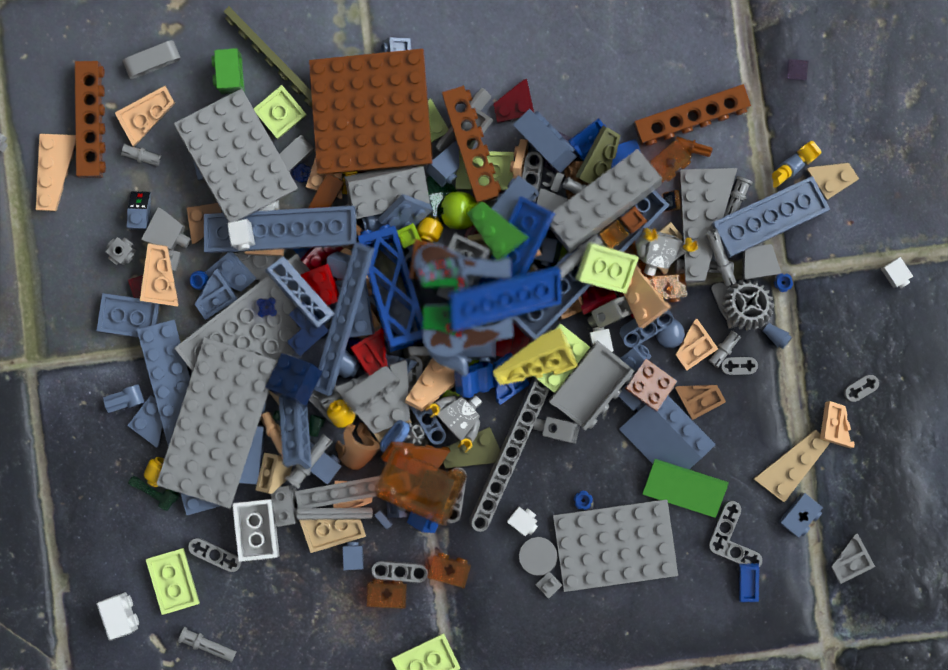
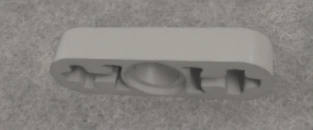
M195 538L188 545L192 555L228 572H235L241 567L242 562H239L238 555L202 538ZM200 542V546L204 549L207 548V545L210 546L206 552V557L202 555L204 551H194L195 547L193 544ZM214 549L220 552V558L216 561L210 558V552ZM224 553L228 555L226 559H236L237 567L233 566L230 568V564L226 561L223 562V565L220 564L224 558Z

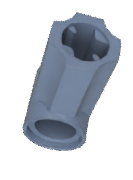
M139 384L103 397L108 413L145 403Z

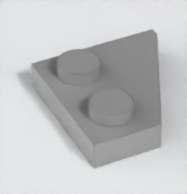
M856 534L831 568L839 583L842 584L874 568L875 565L859 535Z

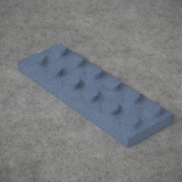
M811 176L713 222L712 226L714 229H718L723 247L730 258L828 212L830 208L815 179Z

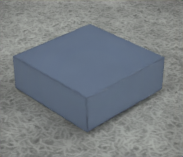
M381 509L375 514V517L385 529L393 525Z

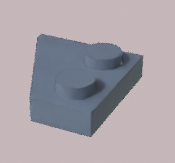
M227 252L205 271L210 278L214 269L218 268L229 286L240 292L256 279L233 252Z
M150 395L127 426L158 448L160 446L163 426L155 397Z

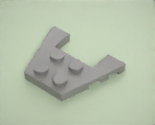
M406 359L389 365L393 374L399 379V385L368 409L357 414L373 434L392 427L399 420L404 422L410 420L409 405L405 403V399L408 396ZM352 380L335 386V388L344 397L349 390L354 388Z

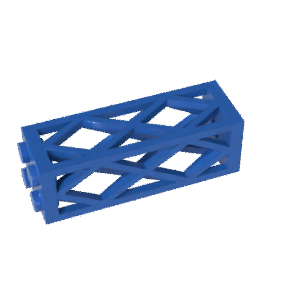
M384 225L379 227L378 231L366 230L361 232L357 243L374 248L367 275L389 352L424 343L423 316L412 280L409 278L410 273L396 227ZM378 250L396 265L392 282L374 267ZM399 272L401 273L407 295L396 286ZM377 282L389 292L385 308ZM392 297L396 298L411 312L406 330L388 314ZM415 319L418 331L410 333L413 320ZM391 330L394 333H396L399 337L393 338Z

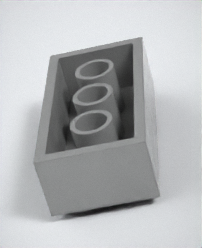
M423 165L378 169L344 177L349 205L356 207V219L384 213L402 194L430 203Z

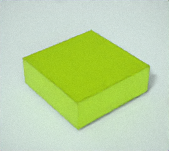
M414 223L397 230L403 249L414 245L415 239L421 240Z

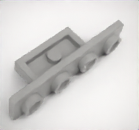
M481 88L474 95L470 106L471 109H476L478 119L475 122L477 127L481 126L484 134L493 120L481 111L491 98L486 89ZM464 122L461 128L464 131H469L472 128V124ZM452 124L436 145V149L440 153L457 141ZM470 140L467 143V147L472 149L477 142Z

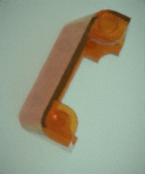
M395 445L376 485V496L437 524L447 526L467 476L459 469L446 472L413 457L409 448Z

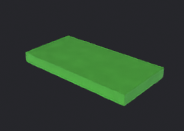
M654 459L643 495L658 500H668V503L716 518L728 487V482Z

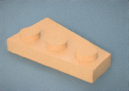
M163 86L115 112L133 147L170 110L175 102L167 87Z
M148 243L140 301L179 306L168 246Z
M432 358L406 397L405 403L420 411L425 410L426 407L439 399L441 394L454 387V370L440 365Z

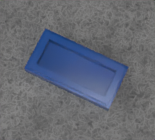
M759 563L739 564V602H759Z

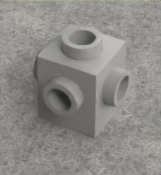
M119 237L113 238L107 245L106 253L110 255L108 259L116 265L118 263L122 265L129 264L134 258L136 251L132 248L133 243L125 237L123 239ZM121 247L122 252L117 254L116 251Z

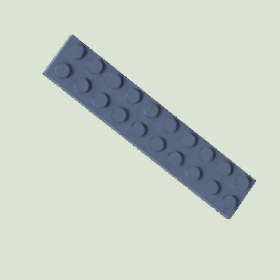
M175 320L137 329L168 447L191 380L186 362L175 350V347L181 343ZM181 493L186 515L221 506Z

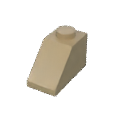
M264 453L256 491L272 494L287 481L285 477L290 475L292 466L286 467L283 465V459L279 455Z

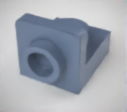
M389 37L382 41L381 53L411 50V38Z

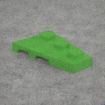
M480 202L467 213L496 259L507 256L530 238L518 230L512 223L505 220L485 202Z

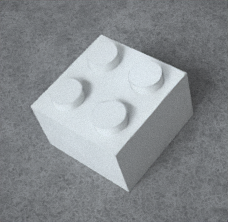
M126 592L97 603L109 640L132 633L138 629L139 620L137 615L133 614L131 608L133 602L131 596H127Z

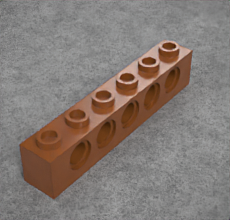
M75 61L76 176L79 178H103V173L106 172V164L103 161L102 155L106 151L105 142H102V135H105V124L102 123V116L105 115V106L102 104L105 88L101 78H104L105 72L104 66H101V63L98 61ZM94 77V84L87 86V79ZM90 96H94V103L92 105H87V98ZM94 115L95 121L92 124H87L88 116ZM90 134L95 135L93 143H87V137ZM90 153H95L96 158L93 162L87 161V156Z
M742 84L636 120L633 124L640 144L650 146L656 144L657 139L664 137V140L675 137V133L682 131V134L693 131V127L699 125L700 128L709 126L713 120L718 119L721 122L729 119L731 114L736 113L738 116L747 113V109L750 108L751 104L745 86ZM725 100L733 102L734 106L732 109L725 107ZM707 106L715 108L716 112L714 115H709L706 112ZM688 113H696L698 119L696 121L689 120ZM670 119H678L680 125L678 127H672L670 125ZM652 125H660L662 131L654 133L651 128Z
M463 85L442 92L476 203L479 204L480 202L497 199L501 188L499 182H495L493 174L496 173L493 163H489L487 156L490 155L487 144H482L481 138L484 135L481 126L477 127L475 122L478 116L476 109H471L469 101H472L470 91L465 90ZM458 104H464L466 110L459 113L455 110V107ZM464 122L472 124V128L469 131H464L461 128ZM470 140H475L478 143L475 149L467 147V143ZM476 158H480L484 164L482 167L477 168L473 165V161ZM483 176L490 180L486 186H482L478 182Z

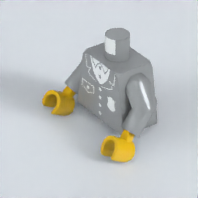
M644 228L642 235L635 243L639 259L646 263L644 273L650 276L655 275L657 267L668 269L681 255L698 249L697 241L692 242V239L689 237L683 243L676 236L656 231L655 228L653 230Z
M455 395L443 397L425 408V410L431 409L433 414L430 417L437 416L461 441L458 444L459 448L462 444L466 446L465 453L472 447L480 427V415L475 409L483 403L476 395L468 401L463 397L458 398Z

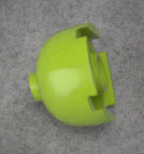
M457 191L449 193L444 198L441 206L444 207V214H441L445 225L449 228L462 230L473 225L467 213L478 204L471 194Z

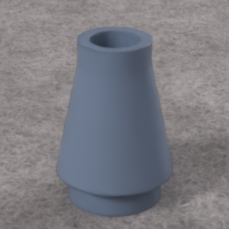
M768 323L762 331L777 348L784 349L792 339L789 332L771 323Z

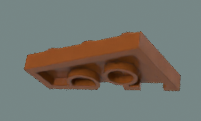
M391 441L381 458L387 463L423 478L426 469L438 470L449 454L450 449L449 447L415 446L413 443Z

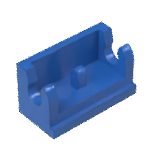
M599 118L568 140L569 144L575 149L576 155L582 161L586 158L602 126H606L605 124L603 125Z

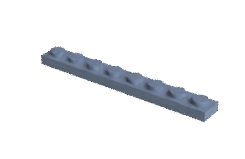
M354 243L318 368L322 371V374L314 390L327 396L333 394L374 253V248L361 243Z

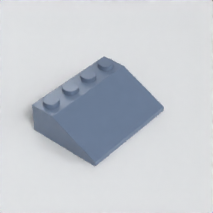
M669 396L666 397L657 412L645 404L619 428L652 464L654 459H658L690 469L716 445Z

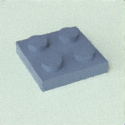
M402 194L379 217V221L383 225L395 226L396 230L413 223L416 227L433 209L431 204Z

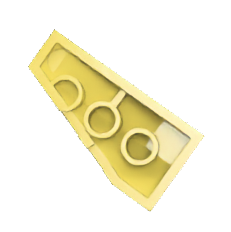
M557 328L541 335L495 369L493 374L499 384L504 385L523 381L526 377L530 376L541 378L542 374L546 373L561 374L578 367V364L562 329Z

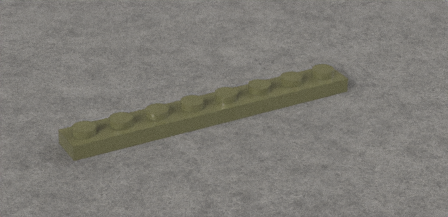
M228 6L224 10L225 20L232 27L236 25L240 29L238 33L245 40L249 38L253 42L252 48L258 54L262 52L266 56L264 60L271 67L275 65L280 70L278 74L285 81L289 79L293 84L291 88L298 95L302 93L306 97L304 101L313 108L311 90Z

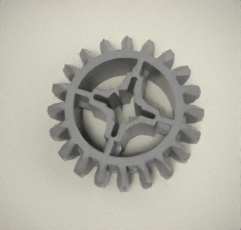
M750 279L746 280V282L740 280L738 284L735 282L726 290V294L723 296L725 301L722 303V306L726 308L723 310V313L729 314L727 320L732 319V325L739 324V329L745 326L746 331L750 330L751 327L753 330H756L758 326L763 327L765 322L770 320L769 316L773 314L771 309L774 307V304L771 303L773 297L768 296L769 290H763L764 284L759 287L757 286V281L751 284ZM751 300L752 302L749 304L750 306H748L745 310L744 308L747 306L746 304L749 303V301Z

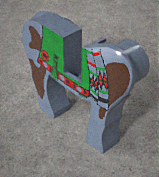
M430 243L420 248L414 260V266L423 287L455 286V292L468 289L466 277L468 274L511 278L510 257L495 260L482 257H468L437 243ZM449 303L424 304L423 340L428 353L437 363L456 371L464 377L468 375V359L460 352L473 347L485 346L496 340L513 337L512 317L500 319L490 324H481L453 331L450 325Z

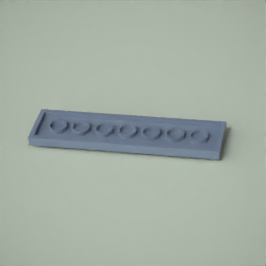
M355 206L257 211L241 219H247L251 222L255 245L249 246L250 249L243 251L354 246V243H357ZM223 213L204 214L205 253L240 252L231 246L228 221Z

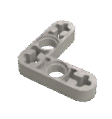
M735 501L726 502L709 540V549L713 553L739 564H750L751 561L745 558L744 562H741L746 550L748 551L746 555L750 557L756 555L757 563H759L760 567L762 556L758 552L730 541L741 514V506ZM734 504L737 512L731 514L730 518H734L732 522L729 519L723 518L725 514L728 517L730 511L727 510V507H732ZM722 522L730 524V530L727 533L720 531L719 527ZM716 533L727 536L726 540L722 538L720 544L723 545L722 548L714 550L713 542H718L719 540ZM733 547H738L741 551L740 556L737 558H733L730 555V550Z

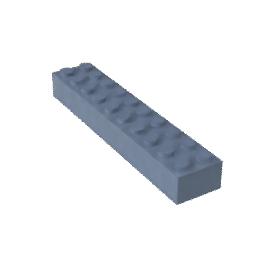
M654 190L632 207H636L647 222L631 234L620 221V218L632 209L630 208L596 234L597 238H600L603 242L601 246L611 248L601 233L616 223L626 237L614 245L612 249L624 252L642 234L643 229L648 228L669 204ZM578 248L570 254L567 252L554 267L562 264L568 257H570L575 251H577ZM581 262L561 279V304L512 316V322L532 342L539 338L591 286L589 283L576 279Z

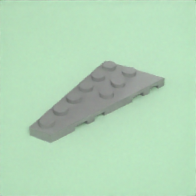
M738 168L680 170L683 243L689 237L692 239V242L697 241L698 245L696 251L684 253L685 283L705 282L713 255L706 232L710 231L712 233L711 230L714 229L712 223L724 217Z

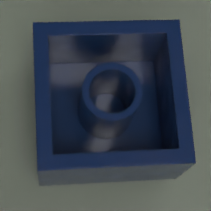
M281 353L265 388L277 396L306 406L322 371L312 363Z

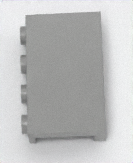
M597 340L578 363V367L574 368L557 392L549 398V402L586 431L587 428H593L598 421L596 418L600 413L604 414L610 406L608 404L612 398L616 399L622 392L620 388L624 383L629 384L634 376V370Z

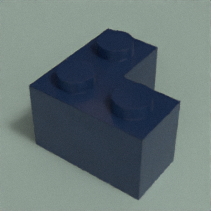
M297 307L288 314L301 329L287 341L298 356H301L329 331L324 324L316 329ZM313 313V317L319 322L320 320Z

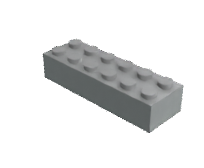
M637 149L556 209L549 229L570 254L579 245L584 244L594 234L600 232L662 185V177Z

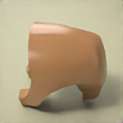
M362 422L359 423L356 431L363 444L358 443L352 436L355 425L350 424L347 425L343 433L345 445L339 440L335 445L340 461L347 468L359 470L364 467L380 449L379 442L373 438L367 429V425Z

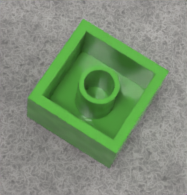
M238 48L214 50L215 55L211 57L212 67L216 70V75H213V85L216 86V89L221 94H232L240 89L244 91L242 54Z

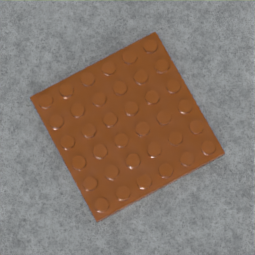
M423 48L309 60L318 175L433 164Z

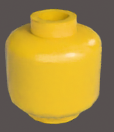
M429 215L418 224L417 231L421 240L430 243L439 241L443 231V224L439 221L438 217Z
M343 399L333 401L327 409L328 418L338 428H346L347 425L352 424L354 421L355 413Z
M156 457L149 460L144 471L147 483L153 487H158L156 484L164 458Z

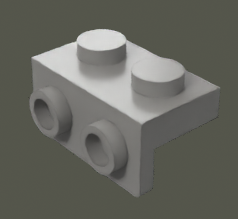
M293 484L279 487L271 494L277 527L300 522L296 518L298 507L295 491H297V488H294Z

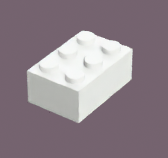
M272 499L233 503L239 562L279 557L277 527Z

